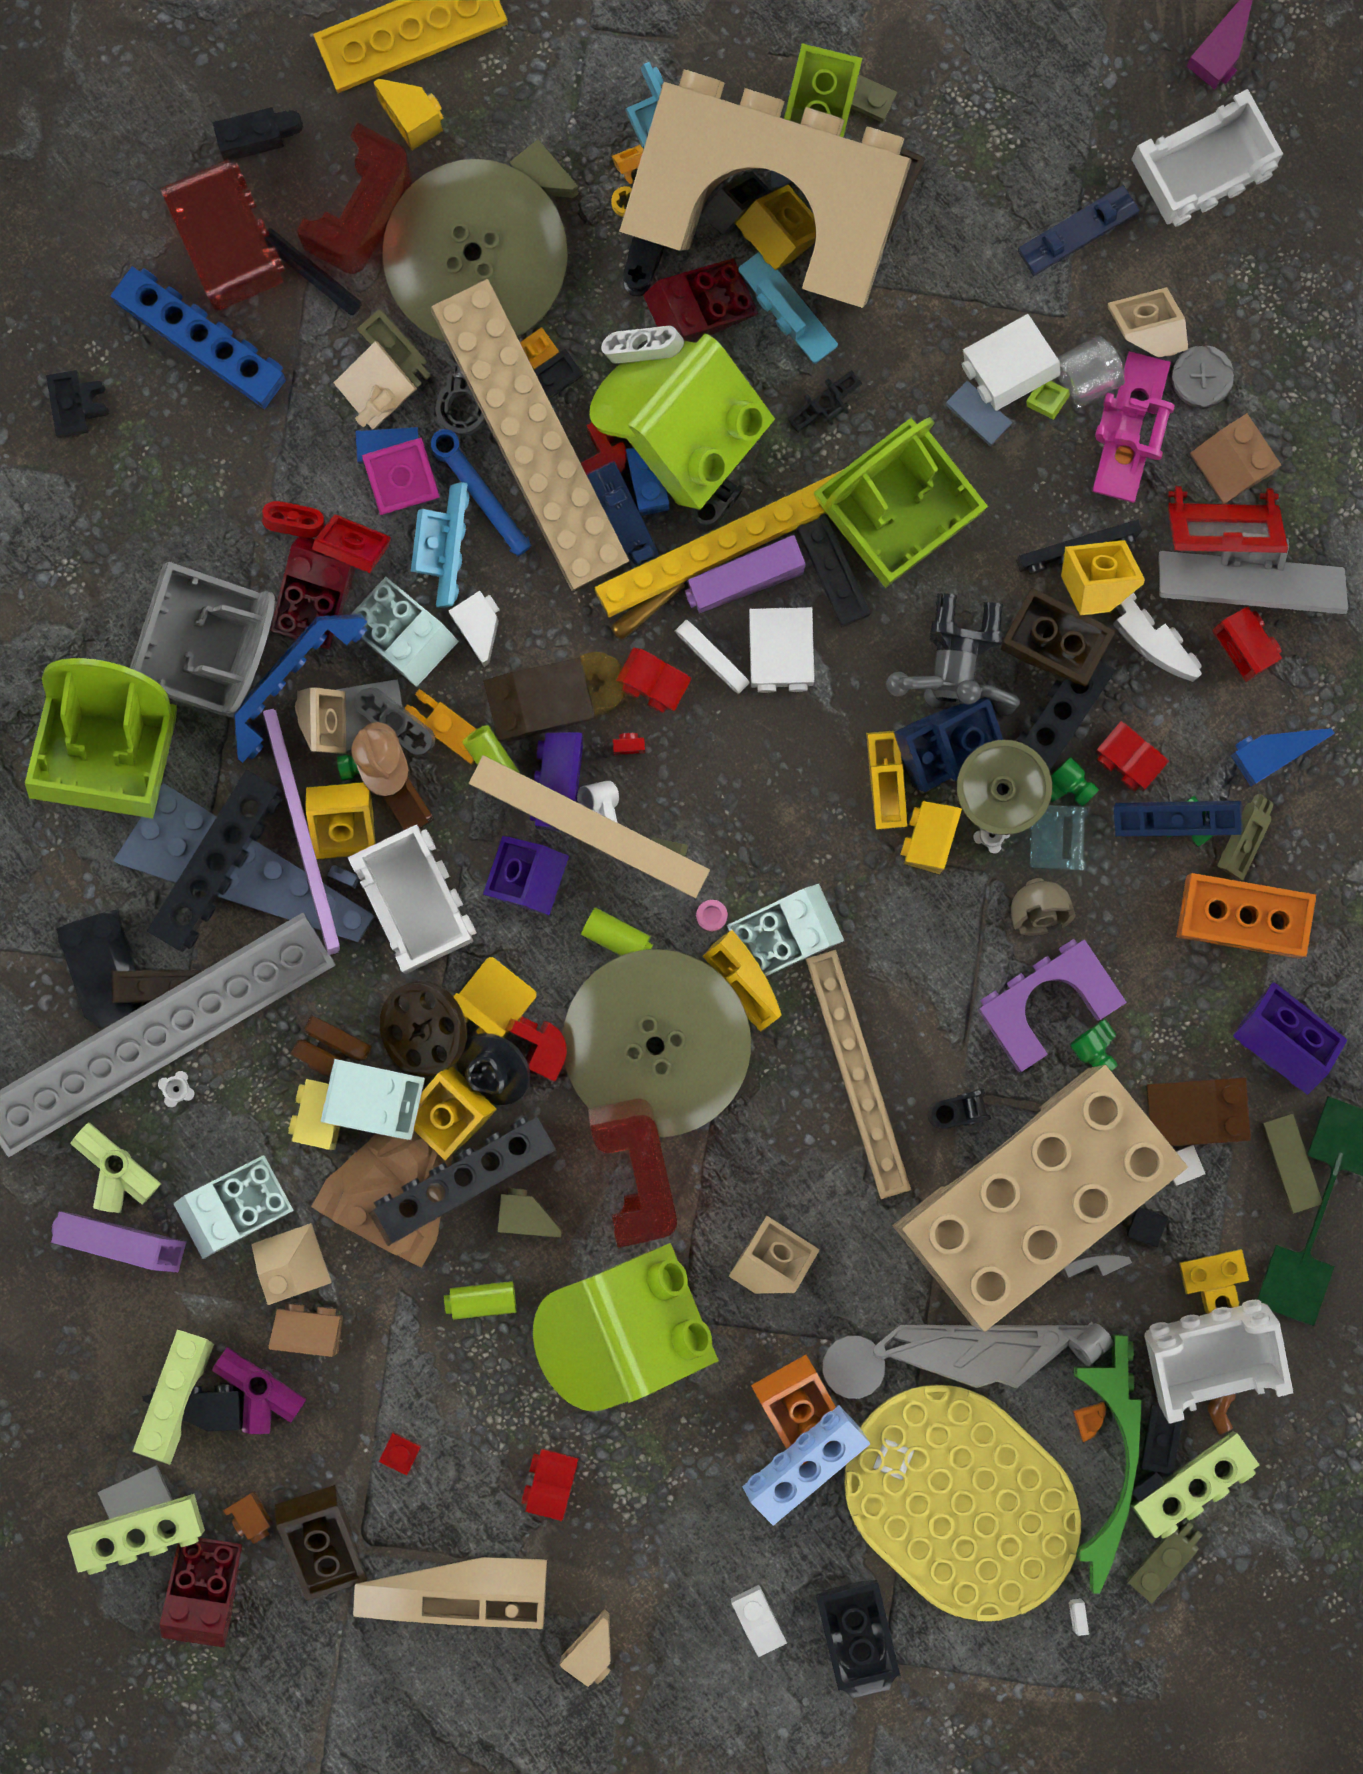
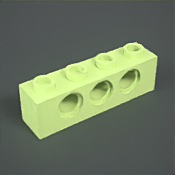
M1232 1431L1179 1468L1173 1475L1171 1474L1165 1478L1163 1485L1142 1501L1136 1499L1130 1505L1154 1538L1161 1536L1164 1539L1178 1529L1176 1524L1184 1518L1191 1520L1204 1511L1202 1506L1213 1499L1214 1502H1217L1230 1492L1228 1487L1237 1481L1242 1484L1256 1474L1254 1469L1259 1466V1463L1238 1433ZM1226 1460L1230 1466L1228 1474L1224 1477H1217L1215 1474L1216 1464ZM1194 1479H1201L1204 1484L1203 1491L1199 1495H1191L1189 1492L1190 1482ZM1169 1497H1175L1178 1501L1177 1510L1171 1514H1166L1163 1511L1164 1501Z
M191 1494L74 1529L67 1535L78 1573L87 1570L88 1575L107 1569L106 1564L118 1561L119 1565H125L136 1561V1555L149 1552V1556H155L168 1551L167 1546L179 1543L180 1547L194 1544L199 1541L198 1537L202 1536L205 1529L195 1495ZM162 1520H171L176 1526V1532L173 1534L164 1533L160 1528V1522ZM130 1530H141L145 1535V1541L143 1543L133 1542L129 1536ZM102 1538L110 1539L114 1544V1551L109 1553L102 1551L99 1547V1540Z

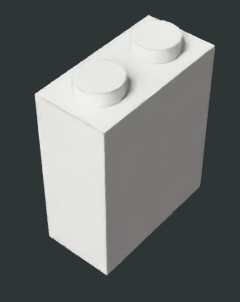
M1029 314L963 349L965 362L962 363L964 372L970 380L975 378L979 385L977 390L982 400L986 404L990 402L995 411L1060 376V361Z
M812 607L749 609L751 688L758 687V692L761 693L776 692V687H789L790 692L808 691L807 686L814 685Z

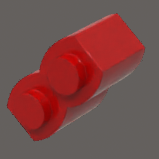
M633 647L616 681L623 685L621 689L623 692L634 698L642 695L649 700L647 703L649 707L664 713L665 709L676 710L692 678L649 652Z
M1122 721L1095 751L1099 755L1097 761L1109 771L1116 769L1123 775L1121 781L1134 792L1137 789L1144 792L1169 762L1157 749L1147 743Z
M544 1448L541 1449L540 1455L534 1453L529 1472L535 1473L532 1486H525L521 1503L527 1504L525 1512L563 1521L579 1457Z

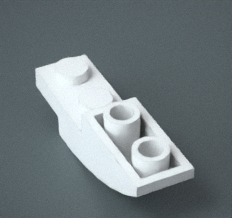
M1134 592L1116 606L1122 616L1113 625L1140 654L1163 670L1180 678L1193 682L1202 675L1199 670L1202 667L1199 660L1193 653L1187 654L1181 645L1183 639L1174 627L1169 629L1166 623L1155 630L1153 628L1155 622L1151 615L1145 609L1141 611L1134 602L1137 599Z

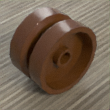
M311 1015L304 1030L306 1034L319 1040V1043L315 1045L304 1039L297 1040L291 1055L307 1063V1067L330 1078L334 1059L345 1061L344 1058L348 1055L358 1061H365L373 1046Z

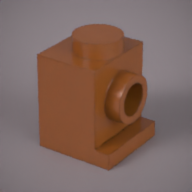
M255 1491L223 1510L226 1516L230 1513L234 1515L235 1518L232 1519L234 1528L240 1536L245 1534L248 1540L251 1539L253 1544L268 1536L270 1533L267 1529L274 1524Z

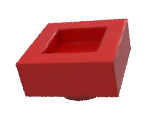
M638 733L619 734V739H613L614 756L644 754V737L638 738Z
M393 1432L379 1462L407 1476L420 1451L421 1445Z

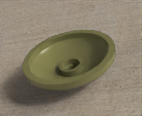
M1012 740L992 741L974 750L963 763L957 779L958 801L967 818L980 829L997 835L1017 834L1033 826L1046 812L1052 795V779L1044 760L1029 746ZM999 784L1007 786L1008 793L1006 795H1000L997 792Z

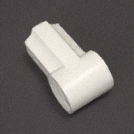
M603 781L579 788L577 793L579 804L617 822L614 807L618 804L619 793L613 782Z

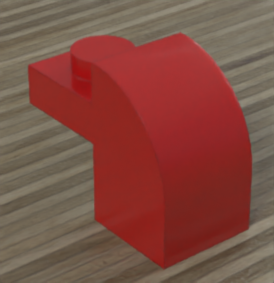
M592 422L587 424V432L599 454L581 462L585 473L587 474L611 461H615L623 477L627 465L626 448L623 441L611 446V443L615 442L613 436L600 432Z
M522 1016L519 1021L511 1018L505 1030L533 1043L525 1058L529 1069L552 1081H556L567 1053L566 1042L562 1033L557 1027L547 1021H544L540 1030L537 1031V1023Z

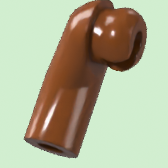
M1236 1393L1210 1399L1207 1410L1219 1435L1233 1429L1226 1412L1231 1402L1235 1400Z

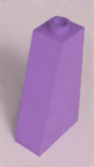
M795 535L689 579V589L684 591L690 607L696 606L700 614L803 575L806 564Z
M59 1212L52 1225L53 1236L51 1243L150 1270L179 1272L186 1241L74 1213Z

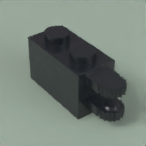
M273 107L212 122L219 151L224 162L284 147L283 138L293 136L294 134L297 135L304 128L301 116L297 111L289 110L288 112L275 113Z

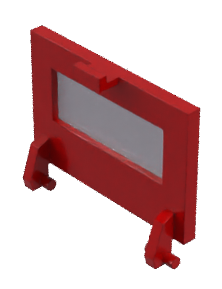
M1175 486V491H1168V497L1175 498V503H1168V515L1174 550L1287 553L1288 544L1279 505H1275V500L1279 499V494L1274 493L1273 488H1266V493L1259 494V499H1266L1267 505L1183 503V498H1187V492L1182 491L1181 486Z

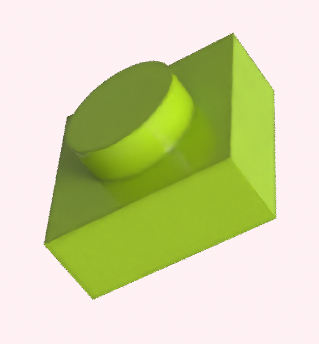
M1049 381L1033 390L1026 401L1027 407L1054 420L1070 396L1069 389Z

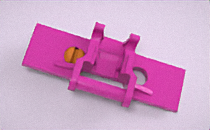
M1128 352L1117 397L1115 399L1114 394L1106 393L1101 422L1097 426L1095 438L1103 443L1104 446L1092 492L1134 503L1146 458L1154 460L1162 458L1163 452L1160 449L1169 414L1173 413L1175 407L1173 403L1161 400L1171 362L1135 352ZM1134 391H1142L1146 394L1147 400L1140 401L1130 398V394ZM1146 412L1157 414L1149 446L1139 443L1141 436L1139 434Z

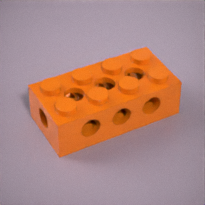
M1191 873L1186 876L1176 937L1301 959L1307 957L1316 894ZM1210 903H1216L1220 906L1221 916L1219 919H1215L1209 914L1208 908ZM1242 908H1246L1251 912L1252 921L1250 924H1245L1240 919ZM1274 913L1280 915L1283 919V926L1280 930L1274 928L1271 924V917Z

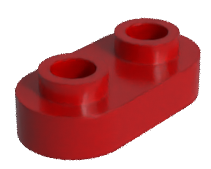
M273 501L266 504L262 509V524L265 528L274 532L313 538L318 536L323 530L324 516L315 508Z

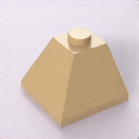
M1167 287L1108 303V309L1125 340L1158 358L1173 356L1178 352L1188 350L1185 317Z
M307 688L297 691L295 711L298 716V724L310 750L314 752L347 754L345 691L323 688Z
M766 1216L729 1277L755 1294L795 1293L817 1256L819 1249Z
M312 1223L251 1244L257 1274L268 1305L332 1283Z
M605 1609L564 1652L560 1659L559 1665L587 1687L593 1681L599 1684L611 1671L607 1667L611 1661L609 1613Z

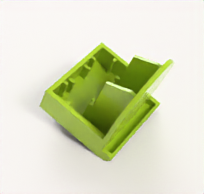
M704 334L697 343L684 341L680 352L671 358L620 363L601 383L590 405V419L600 432L628 439L678 505L701 510L775 420L722 345L708 334Z
M911 417L814 492L818 503L885 588L976 519L988 507L929 432L935 423L931 417L918 424Z
M86 658L62 659L50 663L45 667L42 676L46 699L25 780L29 798L153 819L175 727L177 705L170 704L168 694L156 681L136 670L119 664Z
M671 1243L645 1252L584 1280L550 1293L540 1303L534 1318V1348L546 1379L563 1399L573 1406L586 1411H601L625 1402H633L719 1361L712 1346L710 1330L701 1319L688 1287L686 1271L681 1263L678 1262Z

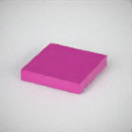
M422 437L362 455L380 515L440 498Z

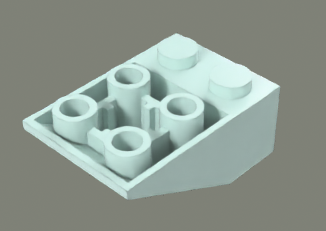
M387 577L352 612V614H362L367 620L365 625L367 631L361 638L416 687L459 642L439 620Z
M819 884L801 889L727 925L729 931L733 930L746 945L765 976L844 941Z
M334 1059L321 1122L411 1140L425 1078Z
M264 1155L184 1195L173 1203L202 1259L294 1211Z

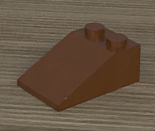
M1246 1078L1146 1084L1149 1119L1171 1146L1251 1141Z

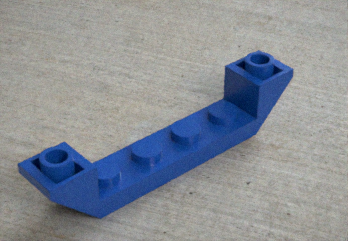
M362 614L316 617L248 693L240 707L234 712L237 757L242 763L247 757L252 760L263 748L261 744L263 735L247 722L249 717L254 720L265 708V705L262 704L270 694L273 697L276 696L285 686L286 682L283 679L290 671L296 673L307 660L304 655L311 648L316 650L327 638L325 634L327 629L346 645L351 640L356 643L367 631L365 627L367 620Z

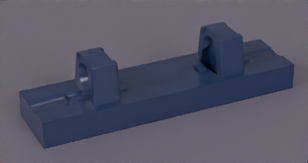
M1122 185L1023 244L1017 251L1034 277L1134 217L1140 210L1125 186ZM1100 209L1103 212L1105 218L1104 223L1097 214L1096 210Z
M611 461L587 473L586 475L629 559L628 564L631 570L659 557L656 546L615 461ZM645 543L642 549L632 551V549Z
M1241 801L1115 803L1114 805L1115 837L1242 835L1243 832ZM1203 811H1206L1205 824L1203 820Z

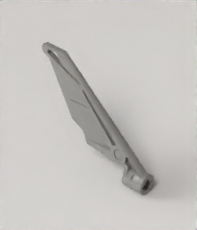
M1092 1322L1088 1325H993L986 1332L973 1325H900L873 1348V1354L878 1359L882 1360L891 1357L975 1388L994 1382L1018 1388L1067 1346L1070 1347L1082 1363L1090 1366L1109 1350L1114 1343L1109 1333L1102 1326ZM893 1339L908 1343L887 1351L885 1350V1346Z

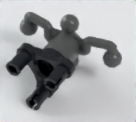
M938 593L935 621H932L930 641L937 646L934 676L908 677L903 672H894L887 678L886 689L896 697L905 695L910 689H925L924 700L927 705L933 708H939L946 702L973 704L980 698L986 697L994 700L993 706L997 713L1004 716L1012 714L1020 705V699L1016 695L991 685H979L974 681L977 655L1002 644L1003 632H1000L1003 604L984 602L982 628L978 631L959 628L954 623L957 595Z

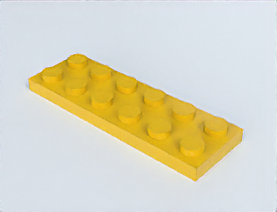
M396 0L313 35L338 94L508 25V20L499 0Z

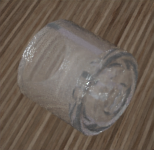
M1100 335L1057 357L1060 361V376L1058 377L1063 387L1069 389L1070 399L1079 408L1123 386L1125 383V371L1117 351L1109 341H1106Z

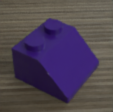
M502 836L483 895L527 910L550 915L569 856L540 844Z

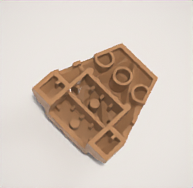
M414 1130L411 1140L376 1133L326 1179L311 1207L388 1252L398 1255L422 1268L438 1239L441 1216L387 1246L369 1213L376 1208L374 1202L389 1193L392 1198L404 1193L401 1188L402 1186L416 1178L419 1179L420 1183L431 1177L429 1171L444 1162L447 1167L451 1166L453 1155L445 1161ZM429 1186L426 1191L428 1199L432 1202H439L441 1200L440 1190L435 1186ZM401 1202L399 1212L402 1216L411 1218L414 1215V1208L409 1202Z

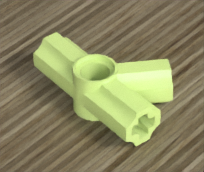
M89 1122L70 1143L100 1168L94 1209L121 1213L125 1191L143 1205L161 1185L158 1180L136 1163L127 1151L116 1146ZM112 1155L119 1156L123 1161V1168L120 1172H114L109 1167L108 1161Z

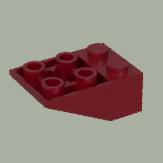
M734 258L658 280L643 295L657 327L673 326L683 337L684 341L694 343L699 341L704 334L711 336L759 314L742 275L738 271Z
M298 537L290 548L270 631L297 639L316 617L341 615L356 567L312 550L315 539ZM327 629L325 632L327 638L320 647L330 649L334 634Z
M199 1537L198 1542L185 1547H180L178 1543L160 1620L161 1638L225 1648L242 1544Z

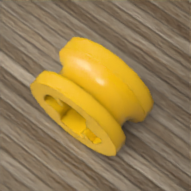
M620 187L612 195L613 211L621 217H624L626 209H624V205L622 208L618 206L620 196L626 195L628 199L632 191L631 187Z

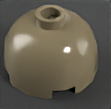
M1041 878L1028 881L1026 886L1016 893L1011 904V918L1014 929L1019 928L1021 935L1035 936L1047 934L1048 930L1046 927L1061 923L1063 928L1070 924L1076 916L1068 892L1061 885L1051 881H1044Z

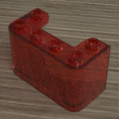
M357 123L350 137L358 147V153L354 162L355 169L362 179L340 218L326 211L322 218L310 221L303 218L296 230L305 251L349 274H355L364 269L386 231L393 209L412 184V173L405 150L397 143L360 123Z
M229 158L160 188L199 279L216 312L284 283L280 273L284 272L285 269L275 246L268 248L264 237L269 236L262 218L255 219L252 209L257 207L250 190L243 192L244 189L248 188L238 163L231 164Z
M632 1099L588 1109L593 1140L600 1151L615 1153L629 1149L638 1193L624 1196L623 1208L619 1213L612 1214L617 1247H626L670 1236L677 1227V1216L652 1106L646 1100Z

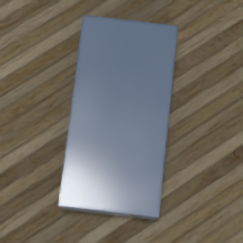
M968 380L945 404L989 446L1012 424L1000 410L995 411L990 402L986 404L979 395L978 390Z

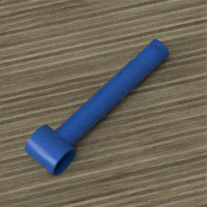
M448 429L437 431L431 439L432 452L435 458L446 462L458 479L468 484L467 491L511 548L509 552L517 557L525 553L532 547L529 536L527 538L524 536L461 452L457 435ZM446 438L453 441L454 448L448 453L440 452L436 446L441 439Z

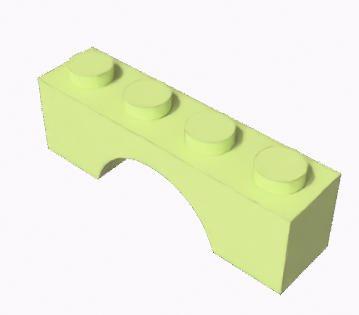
M177 1329L133 1452L168 1465L171 1464L181 1437V1423L188 1398L197 1380L204 1374L214 1346L208 1339Z

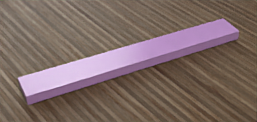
M274 709L263 711L265 726L327 954L332 955L339 953L340 945L277 713Z

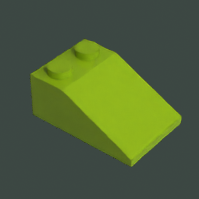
M802 44L784 119L801 124L805 108L814 109L842 118L844 123L840 137H844L862 58Z

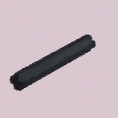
M272 228L264 231L260 237L262 244L349 315L353 316L359 311L362 304L358 298Z

